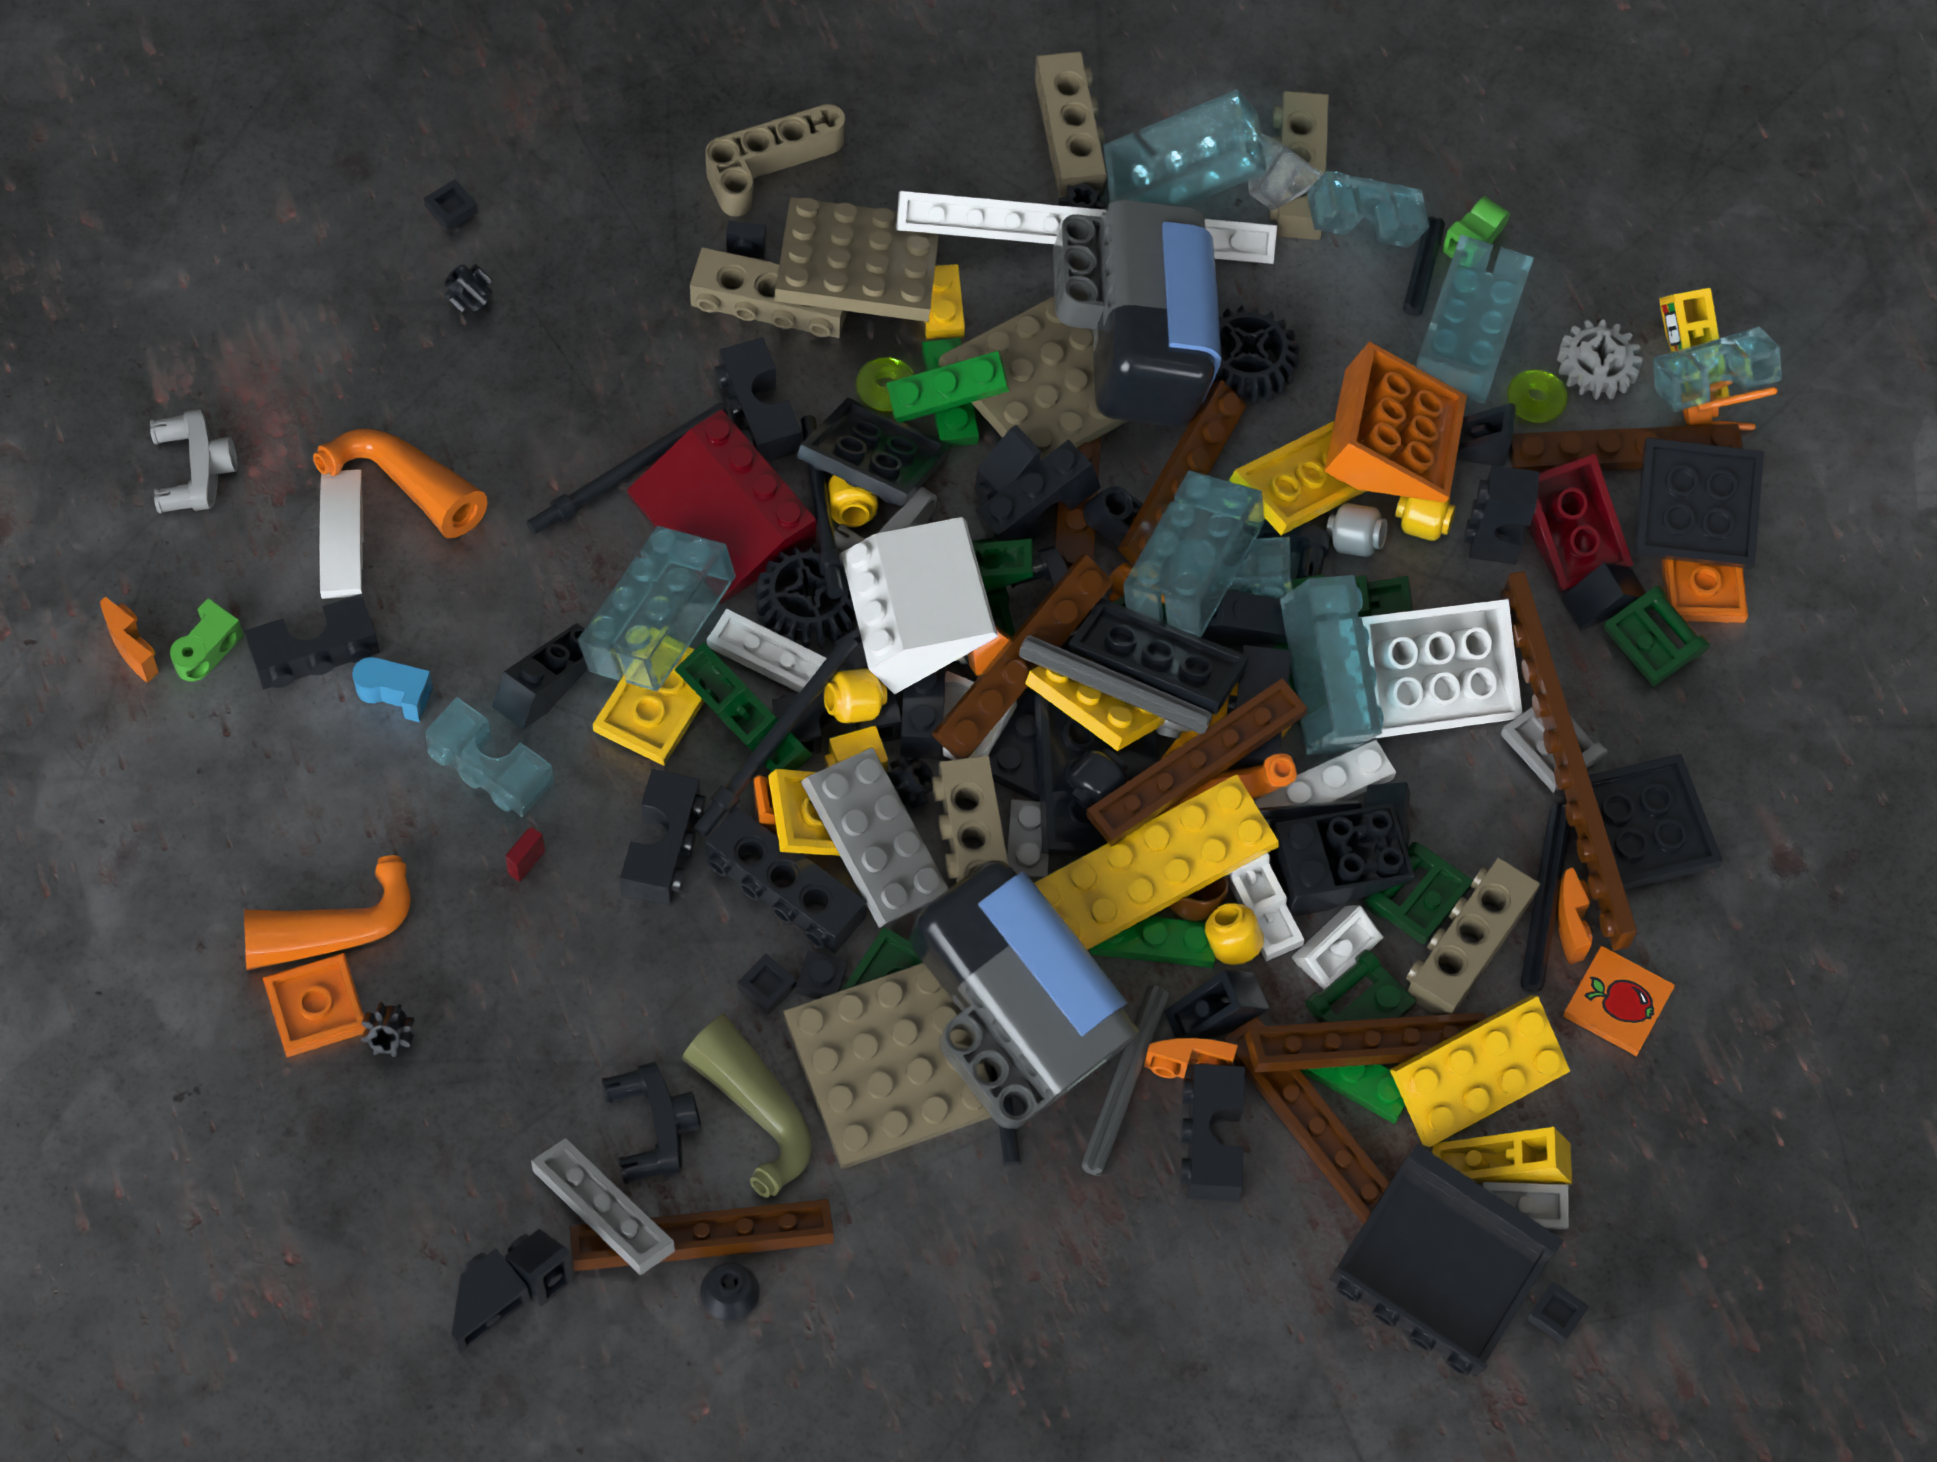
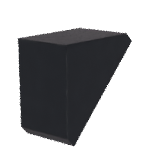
M1511 402L1463 417L1456 460L1503 467L1513 438L1516 406Z
M1604 562L1562 595L1561 600L1581 631L1612 618L1645 594L1646 591L1631 567Z

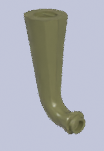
M724 1013L720 1014L690 1043L683 1054L682 1060L717 1086L776 1139L780 1148L779 1157L773 1162L760 1164L750 1178L751 1186L759 1195L763 1197L775 1196L783 1185L799 1176L808 1165L812 1151L810 1131L792 1099L729 1018Z

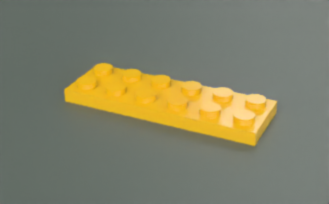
M1236 774L1150 820L1112 847L1107 843L1034 884L1078 937L1084 947L1089 950L1182 898L1279 847V842Z

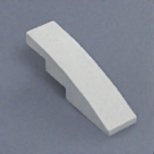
M361 469L342 470L336 476H331L329 473L326 475L321 473V598L353 597L362 594V542H364Z
M1268 853L1225 876L1229 880V886L1237 903L1251 908L1257 917L1264 934V946L1261 952L1265 961L1299 948L1304 944V938L1286 905L1287 897L1269 865L1270 856Z

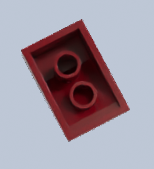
M1596 453L1540 471L1537 507L1530 526L1526 527L1559 590L1563 591L1574 587L1604 562L1627 567L1632 566L1633 562Z

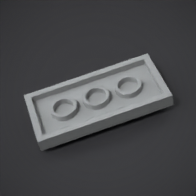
M873 747L814 773L801 781L863 899L867 901L866 905L879 928L928 905L949 889Z

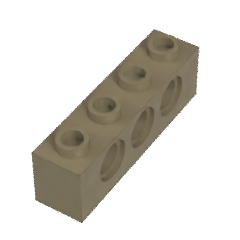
M1081 51L1037 56L1035 82L1058 197H1066L1068 185L1074 187L1084 182L1095 191L1101 190V196H1104L1105 180H1111V165L1109 158H1103L1101 149L1105 148L1103 127H1097L1095 119L1098 118V102L1096 96H1090L1089 88H1092L1090 66H1084Z
M1284 91L1281 106H1274L1272 128H1279V136H1273L1271 159H1278V167H1272L1270 190H1277L1276 198H1271L1269 221H1276L1277 237L1320 240L1325 220L1327 94Z
M701 248L690 283L691 306L698 307L702 311L710 313L721 312L734 315L746 321L757 320L771 323L782 329L794 328L811 332L818 337L830 336L839 339L847 315V311L776 302L774 301L775 297H765V295L775 296L779 264ZM728 287H737V289H728Z
M989 755L940 762L938 776L932 777L935 801H942L945 814L939 815V827L942 840L949 839L951 853L945 855L949 879L956 878L957 883L980 865L991 860H999L1008 864ZM967 798L972 800L976 807L965 811L960 809L955 802L959 799ZM967 837H976L981 840L983 846L979 849H969L963 844L962 840Z
M1499 857L1490 869L1483 866L1470 886L1475 891L1469 900L1464 897L1459 899L1449 916L1454 921L1448 930L1439 928L1428 945V949L1432 952L1427 960L1424 962L1419 958L1406 977V980L1411 982L1408 993L1417 1001L1416 1004L1433 1015L1455 1014L1532 903L1540 883ZM1482 903H1492L1496 905L1500 911H1489L1483 906ZM1461 934H1472L1479 942H1468L1462 938ZM1439 965H1451L1456 969L1457 973H1445Z

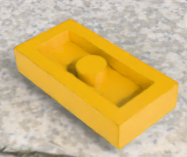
M958 264L935 265L929 322L924 321L926 339L964 337L965 325Z

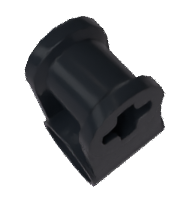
M1111 486L1086 502L1083 508V516L1086 523L1092 529L1098 531L1119 547L1143 503L1129 494L1124 488Z

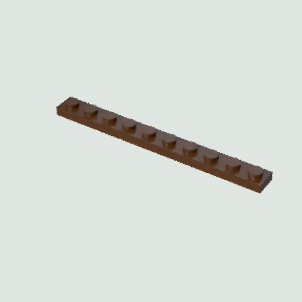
M1525 571L1509 573L1505 588L1500 592V600L1509 599L1514 647L1521 650L1523 678L1526 683H1531L1534 692L1532 697L1534 714L1537 718H1542L1545 728L1543 732L1545 749L1548 754H1553L1555 760L1554 777L1559 790H1564L1567 799L1565 805L1567 821L1570 826H1575L1579 838L1577 839L1578 857L1588 867L1590 874L1588 877L1589 892L1593 900H1598L1600 906V928L1603 936L1609 937L1613 951L1630 947L1637 933V928Z

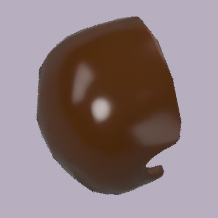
M1226 877L1222 880L1218 879L1168 907L1176 915L1188 921L1207 920L1215 909L1224 905L1228 894L1229 880Z

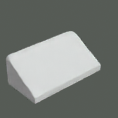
M1361 905L1345 906L1291 958L1318 985L1325 989L1356 963L1355 957L1364 949L1370 951L1384 937Z

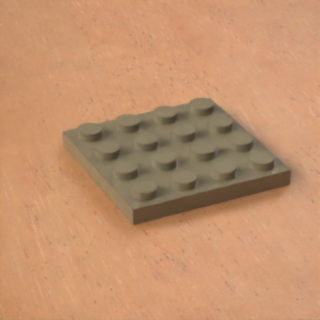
M790 197L774 301L929 322L939 234L896 230L897 211H891L886 208L875 209L854 206L849 203L838 204L816 201L812 198Z
M1055 296L940 356L938 366L943 367L999 351L1002 356L1010 391L971 403L1002 438L1010 428L1017 424L1041 451L1040 460L1068 439L1076 447H1079L1085 442L1090 443L1128 422L1110 419L1098 411L1095 403L1094 336L1092 329L1071 327L1062 323L1055 312Z
M924 963L783 1011V1018L841 1170L992 1117L940 1049L939 1039L942 1031L962 1010L955 1004ZM960 1029L951 1031L950 1038L955 1046L959 1048L971 1046V1038L968 1033ZM984 1064L977 1065L978 1076L983 1081L990 1082Z

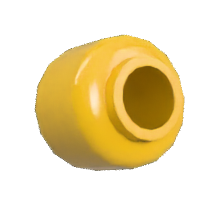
M835 475L829 479L827 483L831 516L836 523L847 527H859L874 518L879 506L878 495L861 487L851 486L844 479Z
M1401 496L1395 517L1402 519L1401 527L1404 533L1435 541L1442 534H1449L1456 505L1451 504V497L1444 503Z
M866 668L838 671L824 688L823 695L826 710L841 723L872 721L880 714L882 705H885L887 702L886 686Z
M1238 903L1221 905L1210 914L1205 923V934L1213 953L1224 964L1239 965L1251 961L1260 953L1264 946V934L1254 911L1246 905Z

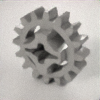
M1589 320L1585 321L1582 330L1577 326H1573L1570 335H1564L1557 355V361L1561 363L1558 371L1559 374H1569L1566 385L1570 387L1578 384L1580 386V395H1584L1587 390L1593 391V397L1597 400L1601 392H1606L1610 399L1614 398L1617 389L1625 394L1630 383L1635 384L1643 358L1638 356L1641 348L1640 345H1630L1633 334L1629 332L1621 335L1619 333V324L1614 325L1612 329L1606 328L1605 320H1601L1598 327H1593Z

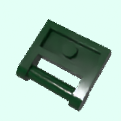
M1660 585L1650 589L1604 623V630L1653 687L1692 659L1701 656L1711 645L1703 635L1698 636L1666 599L1667 593ZM1654 609L1685 646L1678 650L1646 612Z
M1412 842L1408 847V855L1413 871L1415 872L1420 867L1425 868L1429 872L1401 906L1394 903L1392 899L1405 883L1369 895L1364 904L1371 913L1378 917H1384L1425 946L1450 915L1459 899L1464 897L1470 890L1473 880L1424 845Z
M1364 949L1355 957L1356 963L1320 994L1314 992L1305 1000L1306 1008L1320 1023L1400 1018L1410 1012L1417 1002L1381 966L1378 958L1367 949ZM1367 976L1374 984L1337 1015L1330 1006L1363 977Z

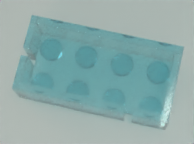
M1238 89L1140 129V136L1158 154L1156 156L1134 133L1103 145L1110 203L1118 200H1130L1185 207L1267 173L1263 145L1259 142L1262 138L1258 112Z
M1460 235L1421 347L1416 367L1466 394L1468 399L1485 404L1534 257L1501 247L1493 274L1486 272L1493 245Z
M1188 471L1174 495L1175 502H1170L1123 585L1126 608L1162 622L1161 594H1165L1167 624L1201 637L1264 524L1262 491Z
M661 526L656 527L640 550L642 558L635 557L578 638V643L589 672L619 681L624 675L627 683L657 692L736 577L726 544Z
M1354 575L1309 578L1280 599L1288 649L1292 651L1291 667L1296 694L1308 707L1307 714L1301 718L1307 755L1347 752L1382 734L1381 728L1384 721L1382 709L1377 705L1374 689L1377 681L1376 672L1369 661V633L1367 628L1363 626L1362 618H1358V611L1361 610L1363 603L1362 593L1356 587Z

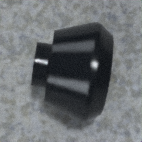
M723 1263L715 1266L705 1275L700 1287V1297L705 1309L712 1316L725 1321H734L747 1316L757 1305L760 1295L756 1276L747 1267L737 1263Z

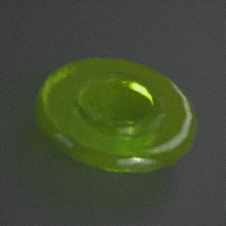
M877 358L869 361L860 369L856 377V390L861 400L868 406L880 411H893L888 388L880 387L876 384V381L882 377L898 380L915 374L903 361L894 358Z
M1530 369L1520 372L1511 379L1507 388V400L1516 406L1515 413L1530 422L1544 423L1554 420L1563 413L1568 402L1567 390L1562 381L1554 374L1544 370ZM1528 390H1542L1548 398L1537 400L1529 395Z

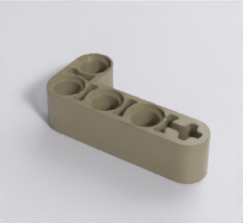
M821 105L710 141L705 150L706 175L721 209L731 216H743L753 206L754 178L839 151L845 141V115L835 105Z

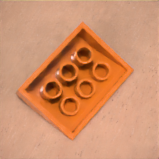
M1369 341L1345 369L1324 472L1357 490L1445 503L1450 498L1467 395Z

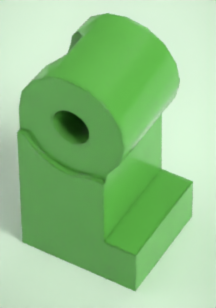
M1482 197L1470 213L1468 212L1460 222L1456 221L1449 228L1442 252L1470 270L1502 232L1509 220L1510 212L1488 197ZM1458 242L1469 249L1468 254L1459 251L1456 243Z
M209 598L197 609L201 621L188 636L176 640L170 649V656L176 673L185 681L195 682L203 679L244 637L239 620Z

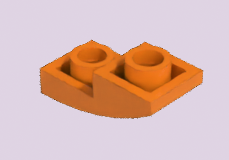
M105 596L100 601V605L111 638L127 664L148 683L159 673L154 659L156 652L147 641L140 637L136 625L138 618L134 612L123 603L117 606Z
M1574 868L1566 869L1562 877L1556 909L1559 938L1569 965L1584 961L1593 941L1588 923L1582 920L1590 904L1591 895L1586 882L1583 879L1579 880Z
M1198 1038L1163 1040L1149 1044L1144 1067L1151 1069L1154 1074L1163 1078L1180 1077L1184 1079L1188 1064L1232 1066L1238 1045Z

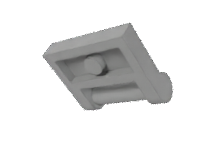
M1531 707L1504 726L1500 735L1554 793L1558 790L1554 777L1555 760L1553 754H1548L1544 746L1543 732L1545 728L1542 718H1537L1533 707ZM1571 717L1586 768L1593 767L1608 754V750L1601 742L1595 743Z

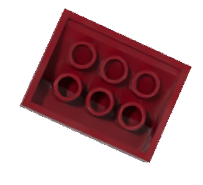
M722 409L686 432L627 489V494L720 605L758 581L760 573H766L768 560L777 563V556L780 551L790 557L795 545L803 552L811 544L816 543V518Z

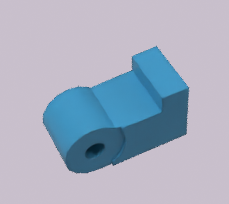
M375 657L364 658L356 663L353 668L352 677L356 694L362 701L373 704L383 701L402 707L405 719L420 723L433 689L430 671Z

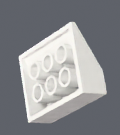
M963 517L873 534L841 553L868 668L894 694L998 637L967 522Z
M1509 599L1342 620L1347 660L1373 738L1514 720L1523 714Z

